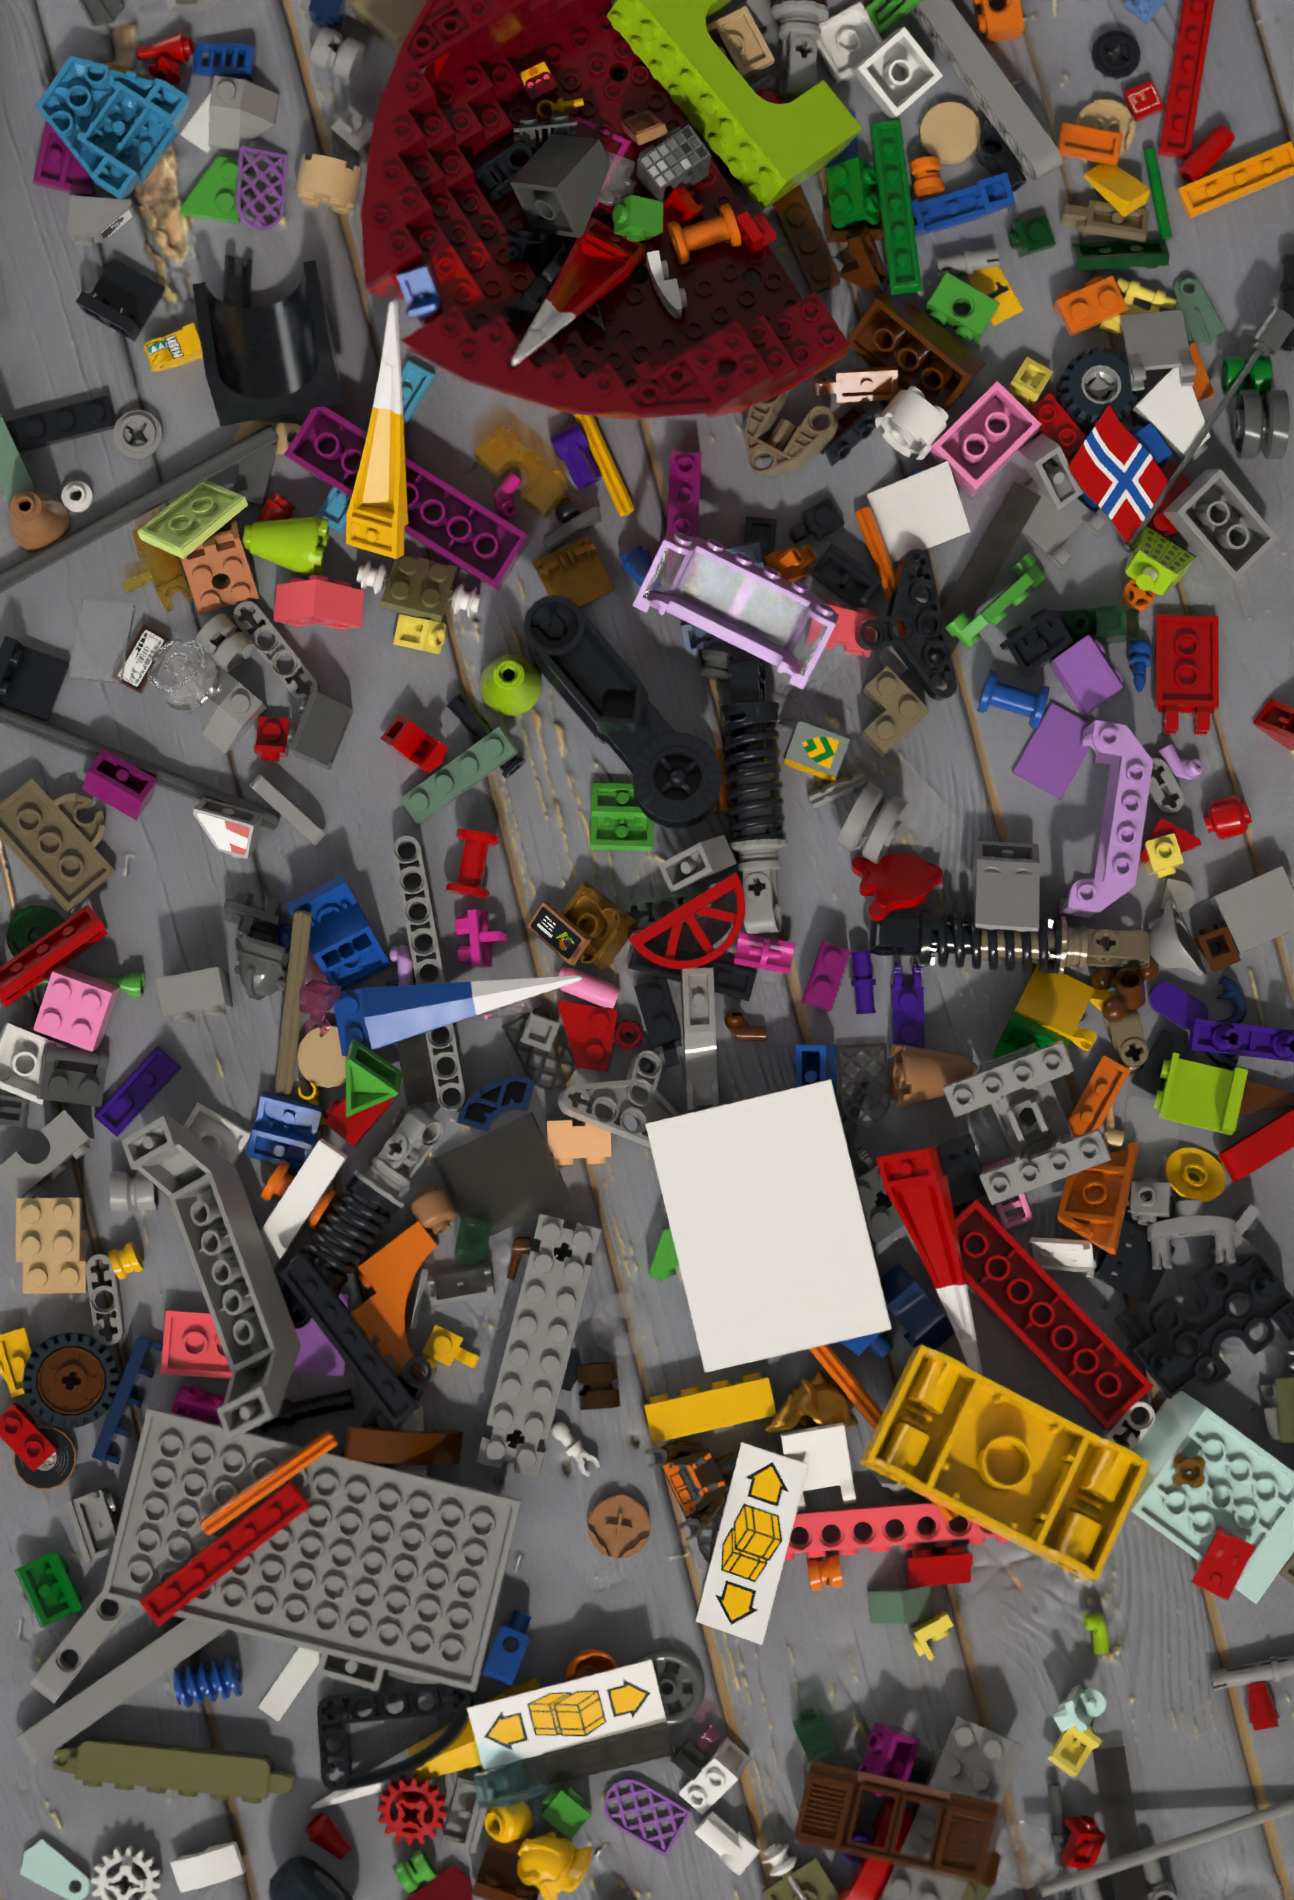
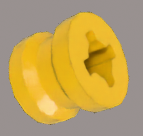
M132 1241L125 1244V1247L121 1250L113 1249L108 1251L111 1265L119 1280L127 1278L130 1272L135 1271L138 1273L144 1270L140 1254Z

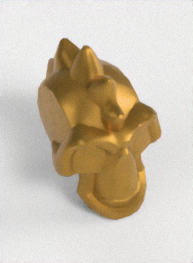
M819 1369L814 1374L812 1380L802 1378L800 1388H791V1394L787 1395L781 1410L772 1420L771 1425H767L765 1430L768 1432L790 1430L796 1426L797 1422L809 1428L844 1422L846 1429L858 1425L859 1421L852 1411L853 1403L833 1379L827 1381L824 1373Z

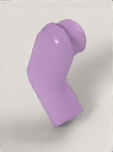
M1173 744L1159 750L1162 759L1169 766L1173 776L1192 780L1198 778L1203 772L1204 766L1200 760L1193 759L1191 761L1180 758Z
M403 944L399 947L393 946L390 949L389 956L392 962L397 963L398 986L414 985V967L410 948Z

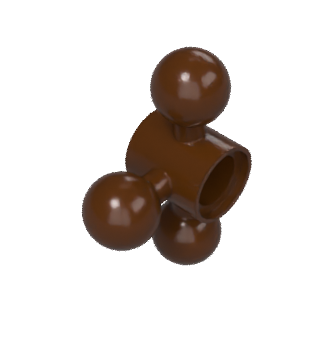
M1150 957L1149 967L1142 969L1126 968L1119 971L1117 975H1115L1110 967H1097L1093 970L1091 983L1096 989H1116L1117 997H1110L1105 1000L1101 1008L1102 1015L1106 1020L1110 1022L1121 1021L1125 1017L1127 1010H1136L1144 1005L1146 1001L1144 981L1153 980L1159 973V964L1152 957Z

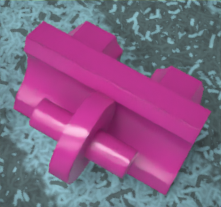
M739 933L734 964L790 974L795 943Z

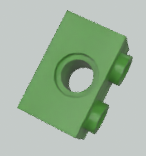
M946 272L928 301L925 312L929 313L928 316L937 324H947L956 329L955 333L966 341L974 340L978 343L996 314L1000 303ZM958 304L964 305L969 313L964 316L957 315L953 307Z

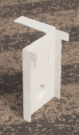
M1030 1238L1034 1260L1043 1270L1087 1272V1277L1094 1276L1095 1268L1098 1267L1101 1248L1098 1246L1094 1260L1091 1241Z

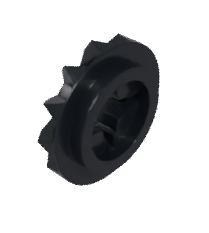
M1114 30L1102 34L1095 41L1091 58L1095 70L1102 73L1104 78H1115L1117 81L1120 78L1129 77L1135 71L1140 62L1141 51L1137 41L1130 34ZM1119 46H1122L1120 57L1124 60L1118 59L1111 65V55L1108 52L1114 53Z

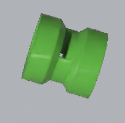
M422 1848L415 1851L409 1860H401L393 1865L396 1876L407 1893L416 1890L419 1883L423 1881L429 1882L437 1877L431 1860Z

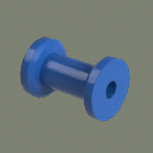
M989 669L977 711L984 713L988 710L989 705L1030 717V727L1037 729L1046 706L1050 687L1042 686L1037 693L1001 683L996 671Z

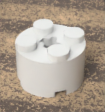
M910 386L908 390H900L876 418L875 424L877 428L882 425L885 430L882 436L894 449L907 457H910L912 453L918 455L916 460L920 461L930 452L931 446L947 431L946 421L949 416L944 409L939 406H933L924 399V394L918 388Z

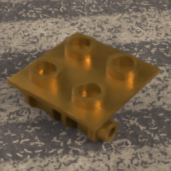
M588 535L532 562L549 596L559 595L569 598L579 608L615 591L597 554L596 547L592 540L590 541Z

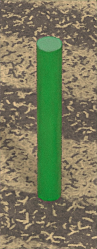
M1149 148L1143 152L1160 239H1165L1166 241L1172 239L1173 236L1156 149Z

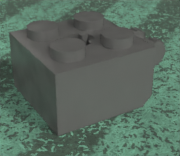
M860 1146L856 1149L857 1156L864 1162L869 1171L860 1177L855 1171L854 1166L853 1170L870 1239L873 1244H878L902 1227L904 1223L891 1200L888 1201L890 1203L888 1208L876 1206L875 1201L878 1199L876 1194L878 1192H881L883 1195L887 1193L883 1186L879 1166L875 1165L865 1149Z

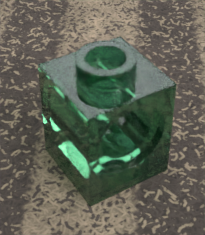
M812 1707L796 1715L797 1720L792 1722L809 1762L838 1750L821 1709L815 1711Z

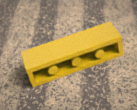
M756 1372L743 1375V1382L730 1384V1379L712 1382V1389L700 1391L699 1386L680 1390L681 1396L669 1398L668 1393L649 1397L650 1403L644 1404L652 1443L777 1415L769 1377H761V1373Z

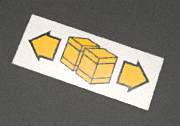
M741 1442L695 1622L763 1645L809 1464Z
M652 1659L467 1708L483 1770L666 1722Z

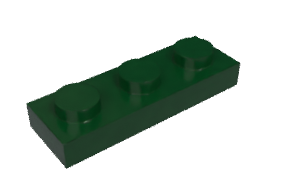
M1165 239L1145 240V242L1121 241L1073 244L1072 249L1076 270L1086 272L1110 268L1125 270L1129 267L1153 269L1169 265L1170 254Z

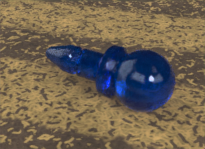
M291 922L281 924L276 931L277 942L284 948H290L293 926Z

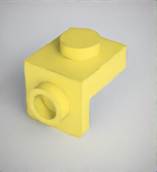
M1169 834L1145 842L1144 845L1149 861L1145 863L1148 876L1157 873L1158 878H1163L1175 874V868L1184 863L1175 834Z
M1076 1726L1061 1733L1047 1759L1073 1778L1079 1774L1091 1751L1100 1746L1102 1739L1095 1735V1730L1090 1726L1080 1733Z

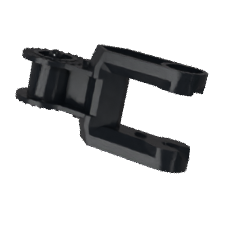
M559 595L545 596L534 602L527 611L524 620L525 636L532 662L596 740L602 744H608L633 774L634 797L643 814L654 823L672 829L688 828L703 821L715 808L722 785L721 764L714 750L699 737L688 733L675 732L648 700V692L641 680L578 605L569 598Z

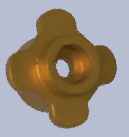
M1183 1454L1176 1455L1173 1459V1463L1176 1465L1175 1474L1172 1476L1173 1483L1177 1486L1189 1484L1195 1488L1201 1487L1204 1483V1478L1202 1477L1203 1467L1205 1466L1204 1458L1198 1455L1194 1458L1185 1457ZM1187 1468H1191L1192 1472L1190 1474L1186 1473Z

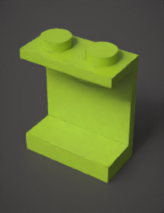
M1173 1052L1170 1060L1164 1059L1160 1078L1165 1079L1163 1091L1157 1090L1153 1108L1159 1109L1157 1118L1232 1135L1236 1130L1248 1070L1235 1067L1232 1071L1180 1059L1179 1054Z

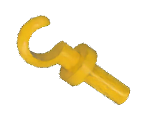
M558 98V103H553L548 99L542 100L538 103L536 112L540 117H544L540 112L543 105H550L552 112H566L565 109L584 106V99L578 98L563 101V98Z

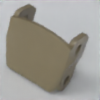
M349 0L348 8L354 12L355 17L384 43L394 51L399 52L402 42L426 0Z

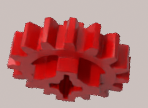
M414 1773L412 1780L409 1781L404 1775L400 1777L399 1784L393 1780L389 1782V1791L382 1790L380 1796L382 1801L378 1802L377 1811L382 1814H380L378 1821L379 1824L387 1823L384 1832L386 1835L393 1831L396 1833V1842L405 1837L407 1838V1845L412 1844L413 1838H417L420 1844H424L426 1834L431 1838H435L436 1828H443L445 1821L443 1817H446L448 1810L447 1807L443 1806L446 1802V1795H438L440 1790L439 1784L433 1787L429 1786L430 1777L427 1776L421 1782L418 1781L417 1773ZM393 1800L396 1802L395 1806L397 1807L394 1815L391 1809ZM430 1804H432L434 1811L432 1818L429 1817L430 1813L427 1810Z

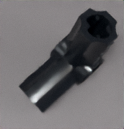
M992 126L989 131L982 135L976 152L977 160L982 166L987 168L991 177L1007 172L1012 192H1015L1026 183L1027 179L1010 153L1009 147L994 126ZM993 145L999 152L990 153L985 149V146Z

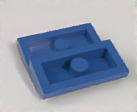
M263 1091L260 1096L257 1116L251 1131L246 1157L276 1165L285 1160L290 1164L291 1169L300 1170L315 1147L324 1107Z

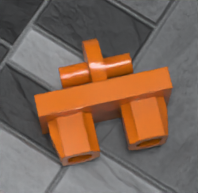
M803 545L799 549L793 547L771 552L764 557L768 562L765 565L766 567L777 570L781 574V578L790 582L804 579L810 575L807 567L817 561V557L809 545Z

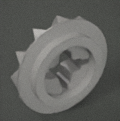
M133 410L123 414L113 428L115 446L124 456L134 460L149 458L151 454L158 451L163 439L159 421L151 413L143 410ZM128 428L140 431L142 428L145 429L143 434L148 442L137 440L135 443H132L134 437Z

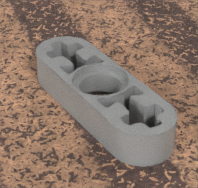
M260 774L249 784L261 798L313 845L316 846L326 835Z
M97 1254L87 1261L85 1268L92 1322L96 1340L103 1345L110 1346L119 1343L125 1334L118 1277L114 1272L109 1256ZM99 1259H102L103 1264L109 1265V1270L104 1272V1280H111L112 1286L104 1285L97 1288L94 1286V1282H101L100 1274L93 1272V1266L98 1265ZM104 1290L111 1292L114 1297V1303L108 1309H102L97 1304V1296ZM116 1311V1317H110L111 1327H117L118 1332L113 1334V1340H109L107 1335H102L101 1330L107 1327L106 1318L99 1320L98 1313L109 1314Z

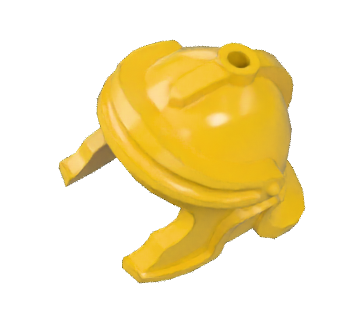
M555 1832L547 1833L532 1840L525 1839L518 1852L520 1856L517 1865L518 1876L525 1885L533 1884L538 1887L545 1900H556L559 1892L564 1890L571 1893L575 1891L583 1880L593 1857L591 1846L578 1848L574 1843L563 1837L560 1839L556 1838L557 1834Z

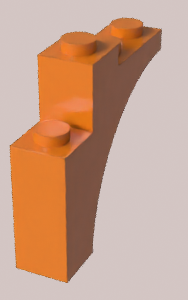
M419 1221L358 1267L362 1272L358 1275L362 1284L368 1291L374 1288L377 1293L351 1312L369 1338L375 1334L379 1337L376 1344L386 1357L392 1354L398 1362V1365L395 1367L398 1373H400L404 1365L411 1358L415 1357L407 1330L409 1293L420 1267L432 1251L439 1246ZM415 1362L413 1371L417 1377L423 1378L426 1374L419 1363Z

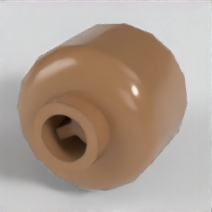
M432 1185L414 1194L415 1199L411 1203V1211L416 1222L419 1221L427 1232L433 1231L434 1235L448 1231L451 1228L450 1223L457 1215L456 1208L448 1191L443 1188L438 1189L436 1185Z

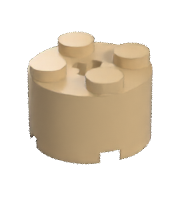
M303 154L294 193L298 198L302 199L301 204L319 208L320 203L330 205L331 210L334 212L349 214L350 208L355 207L363 170L354 165V170L345 168L347 162L337 158L312 154L310 160L307 154Z

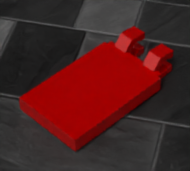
M1156 614L1154 618L1155 708H1158V713H1163V734L1175 735L1176 731L1179 730V713L1194 714V735L1206 736L1207 732L1210 731V714H1214V710H1217L1219 707V616Z

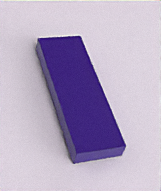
M157 1046L97 1111L94 1117L111 1133L119 1137L182 1067Z

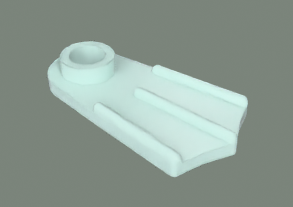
M41 1839L33 1847L24 1851L20 1875L68 1900H82L88 1895L91 1887L88 1876L47 1841ZM73 1880H78L81 1883L80 1891L77 1892L72 1889L71 1883Z

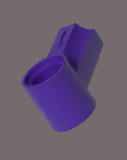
M578 423L549 437L561 462L564 461L578 490L588 488L602 479L588 450V442Z

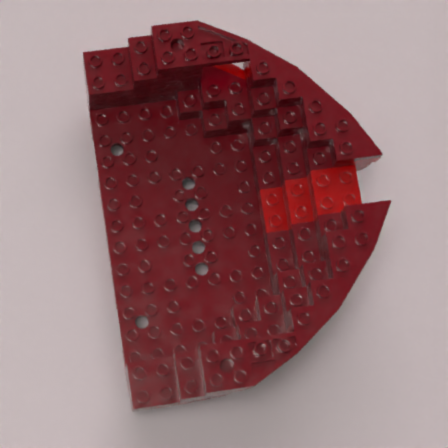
M426 0L402 42L374 117L361 209L364 282L369 293L372 295L377 293L385 298L393 296L397 299L405 300L396 277L397 273L429 263L442 297L436 313L426 318H418L422 327L401 339L407 351L469 383L548 408L573 414L633 421L636 419L641 420L642 418L706 414L708 417H716L741 412L755 403L769 400L795 388L848 355L850 344L818 294L814 292L803 299L768 245L752 255L742 240L741 245L737 247L722 241L689 252L690 259L688 263L681 265L676 257L668 231V222L671 221L663 211V232L647 241H639L648 248L644 257L633 268L632 272L637 269H643L649 275L646 263L647 252L659 250L661 261L666 260L668 265L669 279L666 280L677 278L679 289H685L687 307L682 308V318L675 319L665 308L654 289L650 275L647 281L638 284L631 279L630 274L596 301L600 307L607 331L605 334L600 328H597L579 315L518 364L513 365L514 355L545 299L529 318L523 315L514 323L506 314L545 264L515 263L509 259L507 250L510 238L503 237L502 233L515 234L516 229L533 232V229L514 190L512 189L501 199L493 201L490 198L491 192L481 179L478 180L475 177V171L486 161L495 158L514 144L513 134H519V132H514L512 123H518V117L536 115L538 120L549 119L550 113L560 112H552L550 105H543L540 112L544 117H540L536 112V107L540 101L548 99L553 103H558V98H563V101L583 98L584 106L565 109V111L568 112L569 117L574 116L576 118L578 116L598 126L593 130L578 122L576 126L577 137L599 139L610 164H612L622 145L612 139L613 132L631 140L595 212L593 213L592 211L591 219L595 218L600 221L603 218H610L613 220L612 214L615 203L629 195L649 199L636 181L637 159H639V154L650 145L657 147L665 141L664 138L666 136L664 135L638 145L624 132L621 124L622 120L650 110L665 123L668 133L677 127L683 129L690 124L661 83L652 76L650 70L640 57L634 54L623 36L613 28L611 21L607 18V14L613 7L612 0ZM545 60L559 86V91L531 104L517 73ZM427 66L424 73H422L421 69ZM616 67H621L628 74L624 80L616 81L611 78L610 72ZM547 128L541 129L543 144L548 139ZM551 128V135L554 134L553 128ZM601 128H606L610 131V136L607 137L598 131ZM538 129L535 130L537 147L531 148L533 155L540 148ZM518 156L513 160L512 164L522 167L528 162V158ZM711 158L708 176L687 190L694 191L695 195L692 198L697 206L699 204L704 206L703 210L690 225L719 216V208L725 203H729L735 219L745 212L742 204ZM551 234L550 240L562 243V246L565 244L568 248L572 249L577 238ZM552 246L551 258L562 246ZM747 272H756L761 280L757 285L749 286L744 283L743 276ZM594 307L587 308L592 316L598 317Z

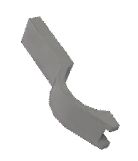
M713 968L682 969L688 1111H693L694 1106L706 1105L718 1107L719 1091Z

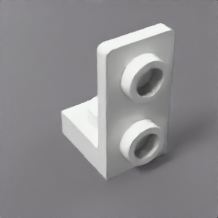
M727 1737L719 1745L711 1760L702 1768L700 1774L695 1780L691 1779L681 1789L679 1795L700 1814H704L739 1780L751 1758Z

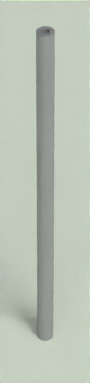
M1294 1798L1038 1884L1039 1893L1042 1897L1294 1813Z

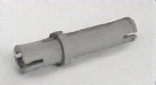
M1294 1655L1280 1658L1270 1656L1268 1660L1209 1670L1212 1689L1217 1691L1269 1680L1279 1682L1281 1678L1294 1675Z

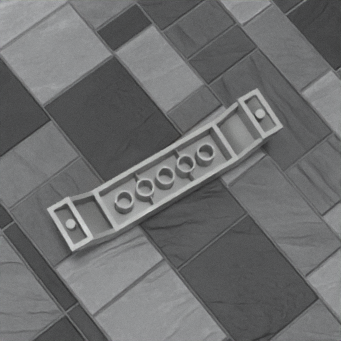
M163 1115L121 1140L131 1170L137 1169L168 1195L232 1373L223 1406L218 1408L217 1412L227 1440L233 1439L278 1415L301 1345L237 1168L170 1115Z

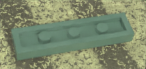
M498 727L402 796L400 800L416 824H421L516 756L519 751L503 727Z

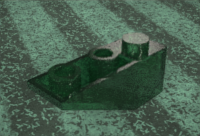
M1127 604L1060 611L1078 642L1090 635L1093 641L1097 639L1101 644L1139 641V610Z

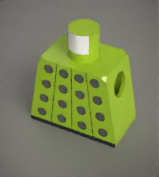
M1146 525L1132 546L1134 550L1129 553L1125 573L1136 581L1137 586L1141 590H1151L1157 595L1163 596L1182 579L1196 556Z

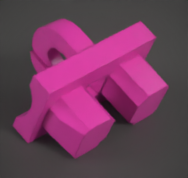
M478 909L467 910L468 915L455 918V931L457 935L469 934L470 946L458 947V963L480 968L493 967L491 943L506 942L507 933L490 931L488 911H478Z

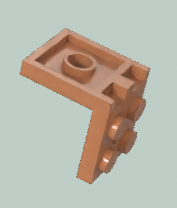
M237 515L184 559L180 558L199 615L237 605L244 601L259 599L258 590L242 544ZM217 574H226L227 576H229V578L222 583H217L212 580V578Z

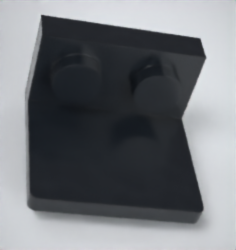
M112 259L91 294L89 295L82 291L76 303L85 314L135 342L164 295L165 289L163 286L118 260Z
M5 636L0 649V704L43 720H49L70 664L67 661L23 646L18 640Z
M971 1133L936 1146L942 1174L947 1175L952 1208L987 1195L980 1179L982 1170L972 1147L975 1146Z
M1123 1220L1116 1255L1104 1250L1099 1259L1098 1267L1095 1268L1093 1278L1149 1304L1166 1269H1164L1163 1265L1162 1270L1152 1269L1151 1242L1147 1241V1233L1135 1228L1134 1224ZM1170 1245L1171 1258H1172L1173 1253H1174V1251H1175V1247H1173V1246Z

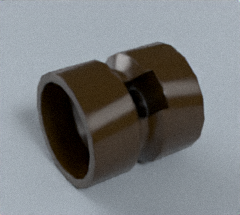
M617 1361L576 1365L578 1383L583 1385V1389L579 1392L580 1410L606 1409L621 1406L619 1388L614 1386V1382L618 1380Z

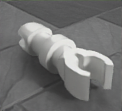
M556 1422L552 1426L553 1436L566 1447L567 1455L569 1457L572 1455L575 1458L578 1468L584 1476L589 1477L590 1472L584 1469L585 1462L583 1459L586 1462H593L595 1468H600L598 1460L593 1455H589L582 1448L584 1444L580 1440L578 1442L570 1433L571 1430L565 1423Z

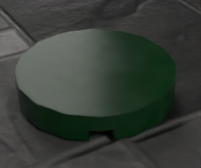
M29 906L20 910L11 919L8 926L7 945L11 954L15 957L66 920L56 910L45 906Z

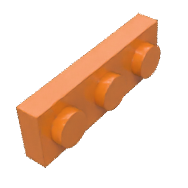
M1102 1055L1068 1117V1122L1075 1137L1101 1127L1131 1072L1130 1069Z

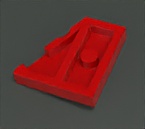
M558 1000V1008L577 1068L608 1073L618 1010Z

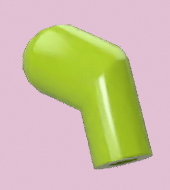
M1094 1611L1092 1614H1085L1083 1616V1627L1086 1630H1092L1093 1654H1109V1634L1103 1614Z

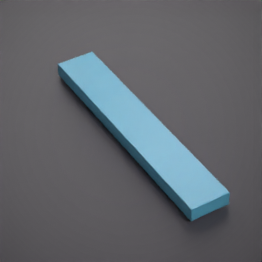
M409 359L401 371L404 429L436 377L435 374ZM332 487L315 516L329 519L328 527L342 534L346 527V514L351 499Z

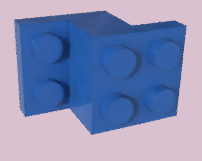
M343 875L286 904L292 916L299 910L311 912L309 949L335 993L342 992L391 966L388 957Z

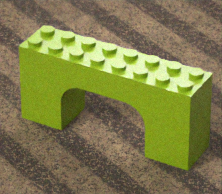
M617 0L607 14V18L611 21L613 28L623 36L634 54L640 57L650 70L652 76L661 83L669 93L672 101L682 109L692 126L698 129L709 143L710 148L719 155L729 168L731 174L740 181L748 191L751 199L757 202L762 210L832 162L861 131L862 127L824 80L786 104L768 102L753 91L712 40L706 27L707 23L723 13L731 0Z

